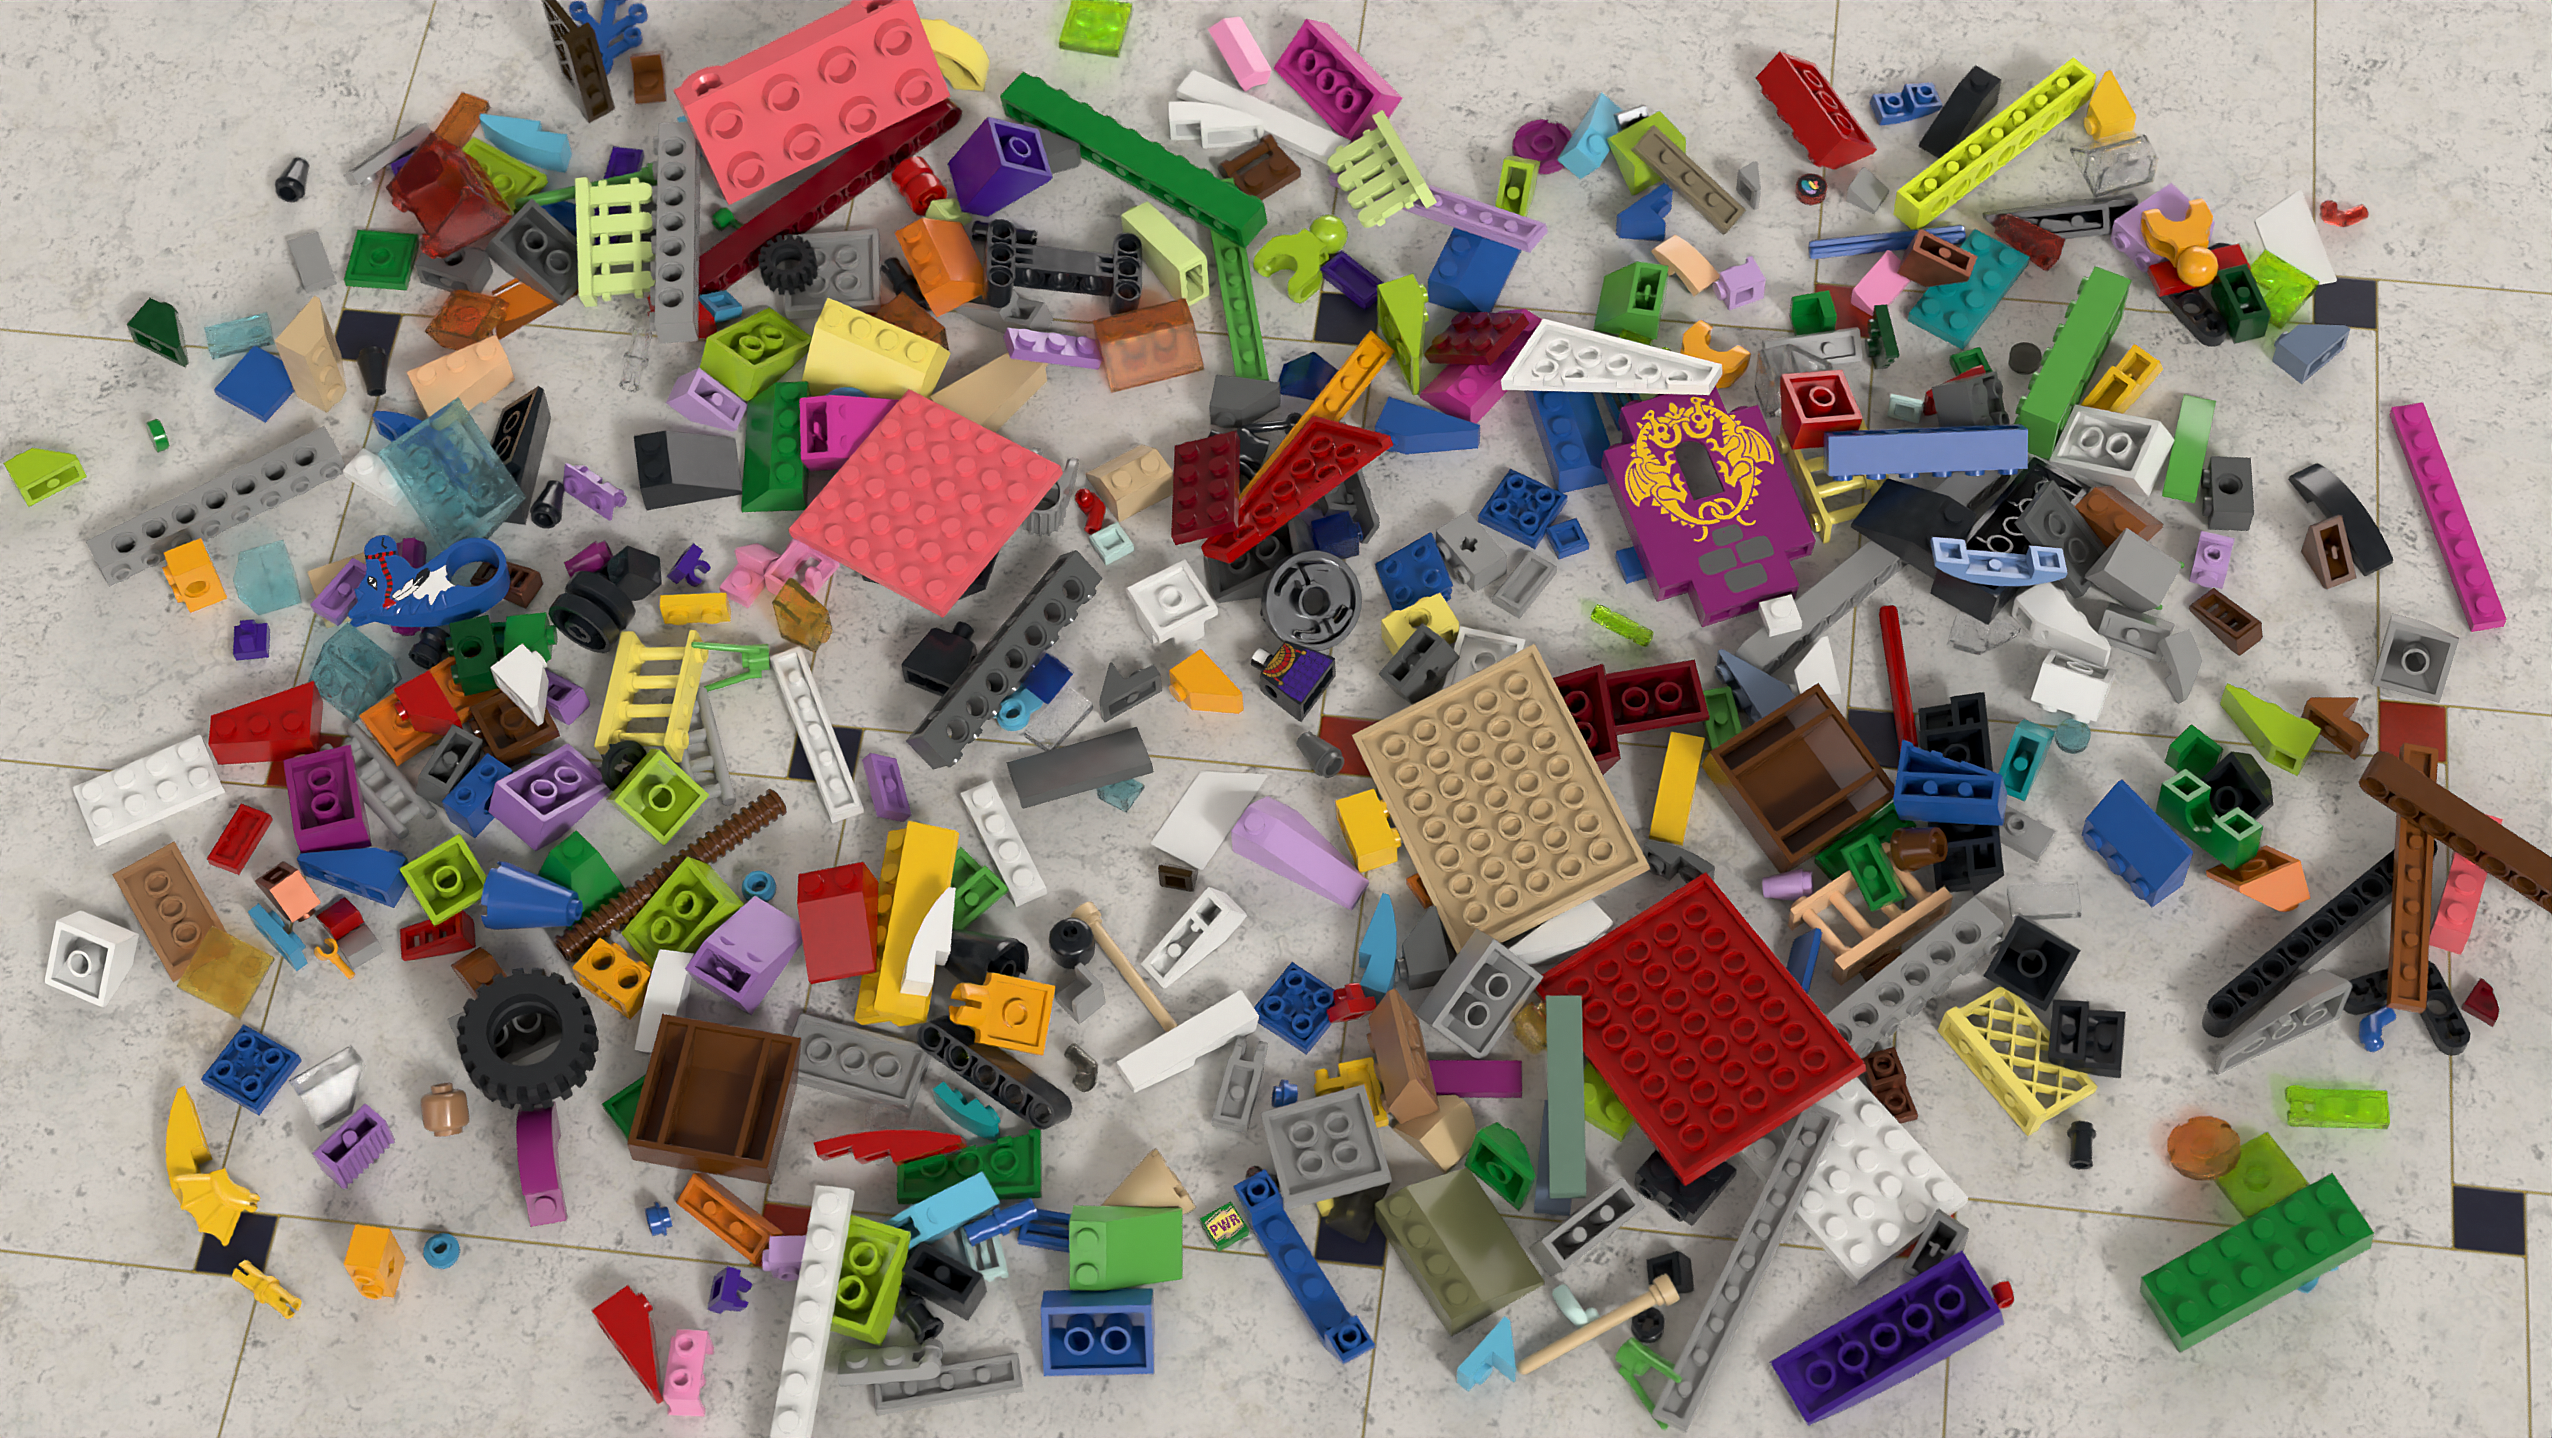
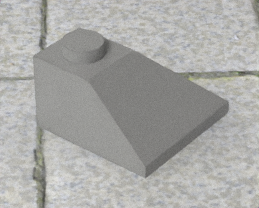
M2391 613L2372 685L2440 703L2459 637L2427 622Z

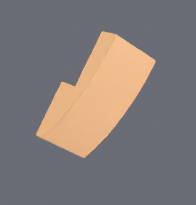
M1676 234L1651 250L1661 265L1669 266L1668 275L1671 276L1676 273L1693 296H1696L1719 280L1720 275L1714 267L1692 245Z

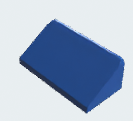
M1818 928L1794 939L1786 967L1807 994L1809 993L1821 943L1822 932Z

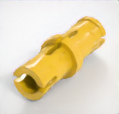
M248 1260L242 1261L239 1264L244 1269V1272L248 1274L247 1276L235 1268L232 1279L254 1293V1298L261 1304H269L286 1319H290L295 1315L285 1305L286 1303L297 1311L300 1309L301 1299L282 1288L280 1281L274 1276H266Z

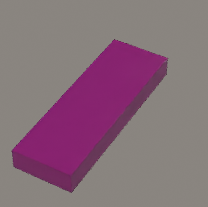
M1429 1060L1437 1095H1457L1460 1098H1522V1060Z

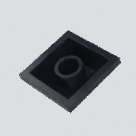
M2231 751L2200 779L2211 787L2209 801L2218 817H2222L2238 807L2257 820L2274 805L2271 780L2252 754Z
M2019 913L1983 977L2046 1012L2081 950L2050 929Z

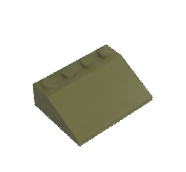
M1468 1168L1408 1185L1375 1203L1377 1224L1451 1337L1545 1284V1281Z

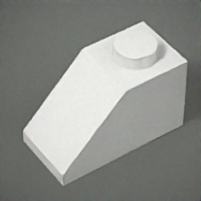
M1828 636L1821 637L1794 670L1793 683L1788 684V687L1796 697L1819 683L1839 710L1841 689Z
M521 644L490 668L496 685L539 726L544 722L549 685L545 671L547 663L537 651L531 653Z

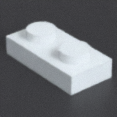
M364 448L342 470L345 478L394 507L415 485L411 475Z

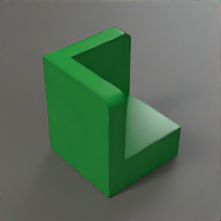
M1829 290L1793 296L1791 298L1789 317L1795 336L1835 330L1837 314Z
M2191 724L2169 745L2164 763L2177 773L2186 769L2201 779L2220 762L2223 748Z

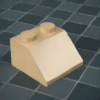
M1141 444L1086 473L1087 479L1118 522L1173 495L1172 469L1156 448Z

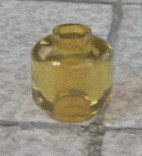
M1530 1002L1512 1020L1515 1024L1512 1033L1531 1054L1536 1055L1543 1050L1547 1052L1546 1003L1541 1002L1535 1005L1533 1002Z

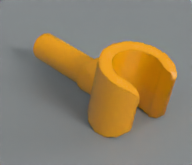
M331 938L324 940L331 949L330 954H324L318 946L314 948L316 958L322 961L330 960L349 980L355 976V973L337 953L338 945L335 940Z

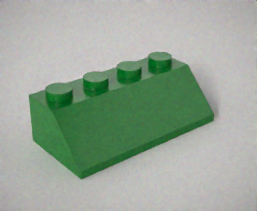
M808 381L775 382L748 401L742 512L804 511L807 508L809 469L801 461L800 398L811 397Z

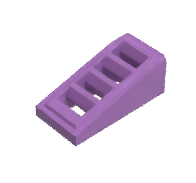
M545 668L549 680L546 708L553 717L567 725H571L590 706V701L582 687Z

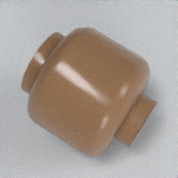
M452 1083L432 1085L431 1093H427L421 1098L424 1128L434 1132L435 1137L462 1133V1127L469 1123L470 1117L466 1093L460 1089H453Z

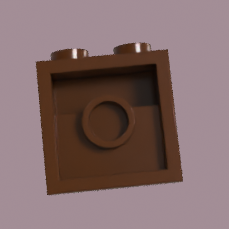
M504 692L469 707L474 718L473 721L469 722L474 736L480 739L484 738L487 746L482 747L484 754L488 753L509 768L531 758L530 750L560 736L558 728L546 707L544 722L537 726Z

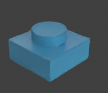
M726 290L699 296V301L711 313L715 322H725L742 315L743 306Z

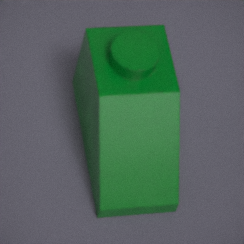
M546 612L507 616L503 658L523 644L531 653L537 651L546 663L552 659V647L557 645L558 636L556 626L550 625Z

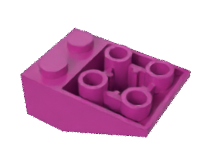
M839 395L800 398L801 461L810 472L840 469L899 400Z

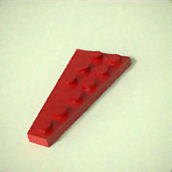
M1313 416L1240 500L1238 530L1209 537L1201 546L1204 556L1229 564L1392 447L1393 442L1390 435Z

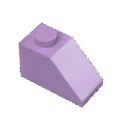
M700 368L678 377L666 402L692 422L732 432L737 429L748 404Z

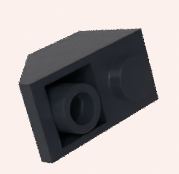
M628 545L594 572L615 584L631 601L643 600L662 585L660 557Z

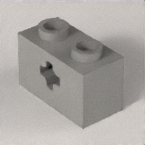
M1469 511L1436 529V544L1443 561H1447L1453 567L1459 582L1463 585L1467 584L1474 593L1507 574V555Z

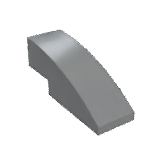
M1014 289L1010 303L1003 308L990 307L984 302L982 295L953 309L986 327L1004 334L1007 328L1046 332L1054 320L1045 302L1019 298Z

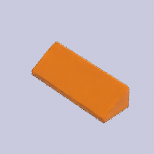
M693 1173L675 1202L753 1264H757L762 1259L763 1250H769L770 1236L783 1235L781 1230L707 1173Z

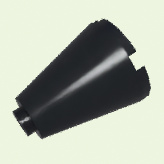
M952 928L950 954L943 967L962 983L968 982L983 985L986 973H997L1018 978L1020 973L1026 975L1029 953L1027 946L1015 938Z

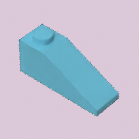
M1602 92L1598 94L1557 160L1579 179L1599 168L1610 151V146L1606 139L1618 132L1613 114L1623 110Z

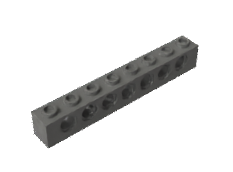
M1077 550L1058 557L906 740L932 769L945 766L948 768L952 767L963 756L961 750L965 745L973 742L980 736L983 731L980 727L984 722L993 718L1001 710L1002 706L1000 703L1006 696L1013 694L1020 687L1021 682L1019 680L1025 673L1032 671L1039 664V655L1058 641V632L1063 627L1071 624L1078 616L1076 610L1081 604L1090 601L1097 593L1095 587L1103 578ZM1063 587L1066 589L1067 597L1063 593ZM1044 609L1048 614V620L1044 616ZM1025 632L1029 637V643L1025 639ZM1006 656L1010 660V667L1006 663ZM986 679L990 682L991 690L986 685ZM967 702L971 706V714L967 710ZM947 725L950 727L952 731L951 738L947 733Z

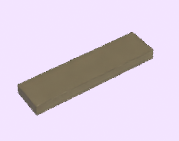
M1655 125L1651 126L1631 149L1723 235L1731 229L1746 211L1743 206Z

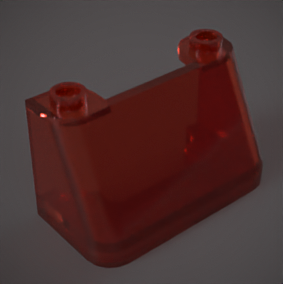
M431 131L386 187L393 198L391 203L403 213L407 211L413 213L426 233L419 237V241L422 244L420 249L432 259L448 257L506 226L514 216V212L483 166L470 154Z

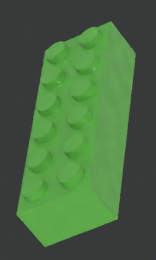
M2097 266L2094 267L2090 277L2084 276L2077 291V294L2080 296L2077 301L2071 300L2065 314L2067 321L2065 325L2059 323L2053 336L2055 344L2053 348H2046L2040 363L2043 367L2040 373L2037 371L2033 373L2028 385V390L2031 391L2027 397L2022 395L2015 414H2018L2014 424H2022L2028 429V453L2048 461L2050 460L2075 404L2079 405L2123 318L2131 279Z

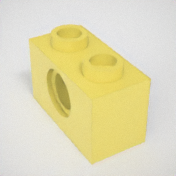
M1441 593L1431 597H1423L1414 605L1401 611H1392L1385 618L1381 619V637L1393 656L1417 630L1413 627L1420 626L1422 623L1445 639L1449 645L1456 642L1459 632V621Z

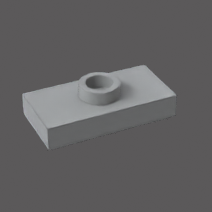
M2006 805L2003 826H1999L2001 843L2038 862L2054 838L2055 831Z

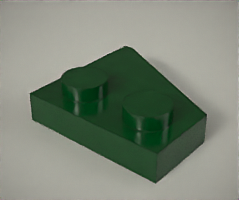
M1887 304L1875 305L1873 317L1868 319L1867 323L1869 338L1865 339V352L1867 358L1872 357L1874 368L1877 370L1888 368L1890 364L1895 362L1894 359L1899 358L1900 354Z

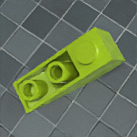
M2227 683L2220 702L2222 708L2267 762L2298 776L2316 746L2321 728L2315 726L2308 719L2298 718L2284 711L2277 704L2268 703L2251 695L2246 689L2237 688Z

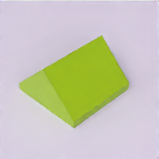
M1661 111L1649 115L1606 139L1632 196L1663 180L1631 150L1651 126L1655 125L1686 154V137Z

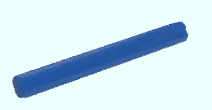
M1963 225L1923 229L1951 244H1962L1966 237ZM1919 229L1812 240L1809 242V255L1811 259L1887 252L1888 250H1906Z

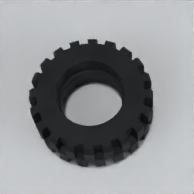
M534 967L532 973L525 974L523 968L512 969L513 975L504 978L503 974L499 973L493 976L494 983L487 987L483 983L475 990L477 994L476 1000L471 998L467 1000L463 1007L466 1015L459 1017L457 1029L460 1035L456 1038L457 1047L470 1080L477 1089L482 1090L484 1096L490 1101L494 1102L498 1099L502 1107L513 1109L515 1104H519L522 1111H534V1104L540 1103L546 1109L553 1107L552 1100L560 1096L564 1101L573 1095L571 1088L574 1085L581 1088L588 1080L585 1072L593 1070L596 1063L594 1053L599 1049V1040L596 1033L597 1027L586 998L581 996L580 990L572 982L566 984L562 975L553 972L548 977L544 969ZM538 1013L547 1015L558 1022L562 1033L560 1042L556 1049L544 1060L522 1066L507 1063L497 1055L495 1050L496 1038L501 1029L512 1019L524 1014Z

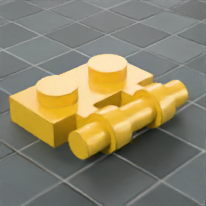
M1373 1057L1339 1063L1338 1071L1340 1077L1329 1078L1327 1069H1318L1314 1072L1316 1083L1313 1087L1316 1097L1364 1085L1376 1127L1388 1126V1116L1381 1102L1380 1094L1382 1092L1374 1071Z

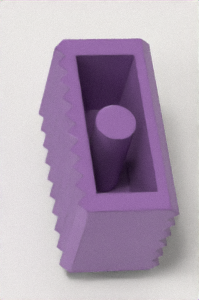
M364 1103L312 1154L320 1169L342 1189H346L348 1184L353 1183V1179L358 1178V1174L363 1173L364 1169L369 1168V1164L374 1163V1159L379 1158V1154L384 1153V1149L390 1148V1144L395 1143V1138L387 1122Z

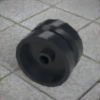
M581 570L574 573L566 584L565 593L558 595L550 606L548 614L558 630L571 641L592 652L604 654L612 649L619 638V631L626 629L634 618L636 610L628 596L615 584L595 573Z

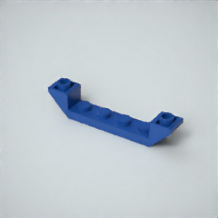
M1264 1169L1234 1185L1235 1193L1254 1235L1324 1348L1343 1365L1375 1348V1343L1358 1316H1350L1284 1210L1283 1197L1267 1171Z

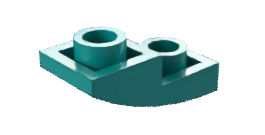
M944 1081L932 1089L936 1105L959 1126L987 1140L996 1142V1139L1001 1138L998 1126L1001 1120L990 1105L984 1107L977 1098L967 1103L965 1097L957 1088L952 1091Z

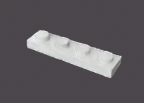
M992 780L960 793L962 802L1003 883L1009 888L1008 893L1015 907L1046 895V886Z

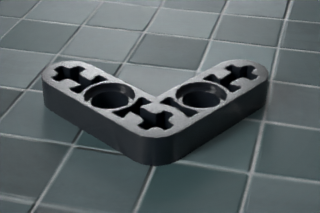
M2217 243L2207 249L2214 250L2230 246L2231 244ZM2206 286L2159 297L2200 343L2208 347H2215L2224 342L2228 329L2227 322L2199 292V290ZM2194 304L2199 307L2200 311L2198 313H2188L2184 310L2183 306Z
M2428 960L2429 978L2427 980L2426 1009L2419 1014L2439 1051L2450 1056L2459 1055L2466 1049L2471 1034L2439 969ZM2388 968L2349 980L2352 985L2350 994L2354 992L2356 996H2364L2361 1002L2356 998L2350 999L2348 996L2343 1010L2349 1014L2361 1015L2386 1005L2387 993L2380 988L2379 983L2383 980H2388ZM2432 1000L2440 1001L2446 1006L2447 1011L2443 1014H2435L2430 1011L2427 1003ZM2448 1030L2452 1036L2460 1037L2457 1043L2453 1039L2445 1038Z

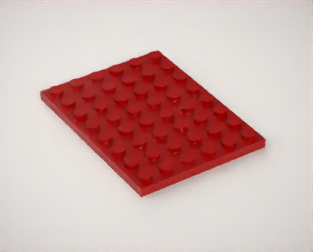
M1707 872L1543 973L1542 980L1534 989V992L1545 1006L1546 996H1582L1584 1057L1684 1186L1867 1071L1863 1060Z

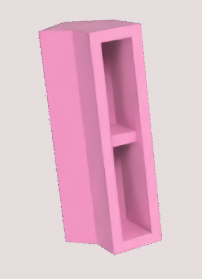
M1241 17L1226 18L1208 28L1244 92L1256 85L1267 84L1272 69Z

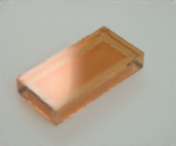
M461 92L431 135L433 143L460 152L480 124V115L487 114L489 111V102Z

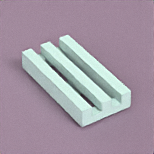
M993 1208L978 1216L977 1218L973 1219L972 1221L975 1222L977 1220H980L984 1217L993 1214ZM962 1226L960 1231L969 1267L978 1271L973 1249ZM999 1235L992 1237L999 1267L992 1268L986 1241L978 1243L985 1269L978 1272L983 1274L984 1280L987 1279L988 1282L995 1281L994 1277L1001 1276L1002 1279L1009 1277Z

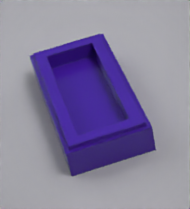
M1342 250L1320 268L1325 280L1364 310L1377 301V285L1384 282Z

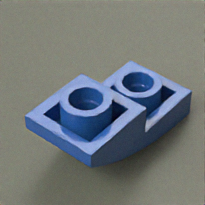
M1933 82L1905 84L1902 92L1873 94L1869 102L1879 126L1898 124L1922 118L1941 110L1943 107Z

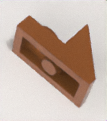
M664 50L633 53L630 56V63L633 71L636 105L665 102Z
M2309 698L2306 701L2301 718L2308 719L2315 726L2321 728L2320 735L2353 760L2363 753L2369 738V734L2365 732L2359 723L2349 719L2355 711L2359 698Z

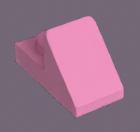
M758 543L735 549L738 564L719 587L721 593H727L729 599L746 608L750 607L766 586L764 575L768 566L782 556Z

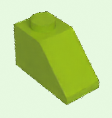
M1512 155L1504 158L1495 207L1527 217L1535 192L1540 161Z
M31 448L3 463L28 507L87 477L76 454Z

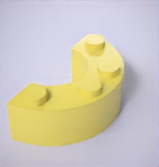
M920 19L940 71L951 82L953 89L984 91L990 62L983 46L968 33L950 25L943 19Z

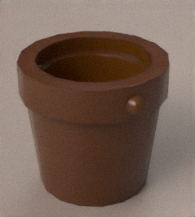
M1907 826L1898 828L1893 832L1890 841V851L1896 867L1900 871L1907 873L1944 861L1947 857L1948 843L1944 832L1940 828H1912Z

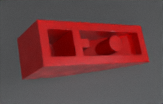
M627 1285L591 1311L599 1327L658 1405L664 1399L654 1324L649 1315L653 1308L642 1292L635 1295L629 1285Z

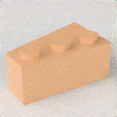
M496 335L407 371L414 394L429 424L444 434V430L457 420L462 422L468 417L467 412L480 402L485 404L515 380L508 357Z

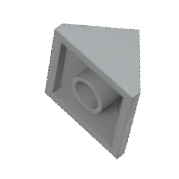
M2126 528L2085 574V578L2134 611L2143 613L2160 606L2178 574L2181 564Z

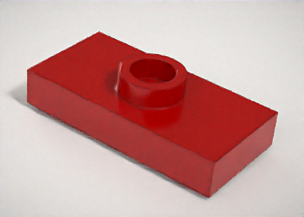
M241 803L207 857L209 864L240 875L272 823L271 815Z

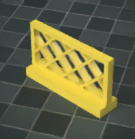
M2001 986L1960 1009L1955 1006L1946 1011L1937 1030L2027 1136L2038 1131L2041 1124L2095 1093L2098 1087L2086 1073L2039 1062L2040 1050L2049 1052L2050 1031L2019 996ZM2004 996L2013 1007L2012 1013L1993 1009L1994 1001ZM1971 1014L1987 1017L1986 1028L1973 1026L1966 1017ZM1992 1018L2011 1022L2010 1034L1991 1030ZM2017 1024L2030 1026L2035 1032V1039L2016 1035ZM1990 1039L2009 1043L2008 1055L1996 1052L1990 1045ZM2015 1044L2034 1048L2033 1060L2014 1056ZM2013 1065L2032 1069L2031 1081L2019 1079L2013 1072ZM2038 1071L2057 1075L2056 1087L2037 1083ZM2063 1076L2076 1079L2083 1088L2078 1091L2062 1088ZM2036 1092L2055 1096L2054 1105L2045 1109L2035 1098Z

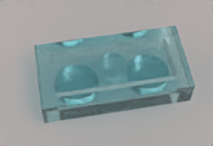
M267 312L205 328L212 360L249 351L254 345L261 348L275 344Z

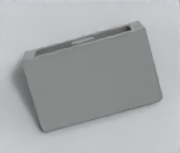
M2110 603L2105 610L2098 634H2102L2108 640L2110 646L2161 662L2163 654L2157 643L2170 636L2175 624L2139 613L2115 603Z

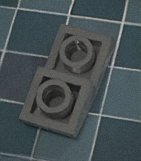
M1648 840L1644 844L1643 855L1649 864V871L1654 875H1661L1670 881L1679 873L1681 878L1686 883H1689L1707 872L1714 881L1715 866L1696 854L1658 841Z

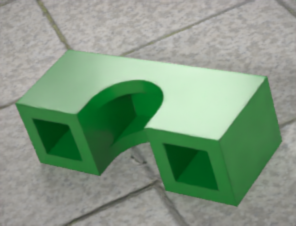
M2186 769L2161 784L2155 812L2159 817L2232 871L2257 856L2263 825L2238 807L2222 817H2218L2209 801L2211 787Z

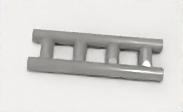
M701 687L697 691L692 715L700 714L703 728L688 732L689 745L707 741L710 756L690 761L688 749H684L682 762H677V765L695 782L694 773L714 768L717 784L702 787L709 794L706 800L721 796L723 804L730 806L736 802L708 692L706 688ZM664 697L661 703L673 704L674 697ZM665 717L668 726L669 717ZM702 804L692 815L700 814L703 811Z
M357 724L351 725L347 729V733L352 739L342 746L351 744L353 754L362 749L372 759L357 770L363 800L399 840L404 839L409 834V830L404 825L419 813L426 819H431L435 816L437 810L428 800L416 794V787ZM325 744L321 747L320 751L333 749L330 744ZM382 770L391 782L374 793L364 781ZM401 791L411 803L394 814L384 803Z

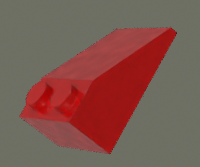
M864 862L798 874L797 907L810 984L877 972L879 882Z

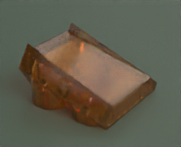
M458 289L450 293L425 329V332L443 348L458 351L494 336L493 329L504 323L507 317L506 310L510 304L500 297Z

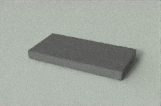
M1137 727L1006 762L1022 809L1154 772L1151 759Z

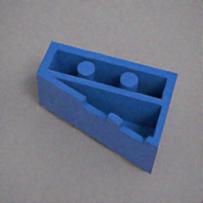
M1902 740L1893 796L1899 820L2003 826L2008 795L2001 774L1965 761H1961V763L1943 757L1942 753L1934 750L1928 752L1914 747L1912 742Z

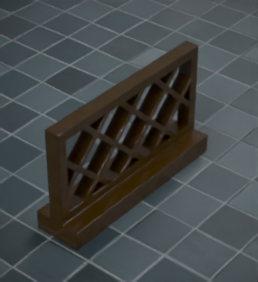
M541 0L561 73L576 90L583 117L590 124L615 110L595 31L588 22L578 27L557 0Z

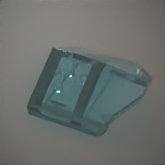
M284 540L239 552L233 581L238 598L257 615H263L302 603L296 571Z

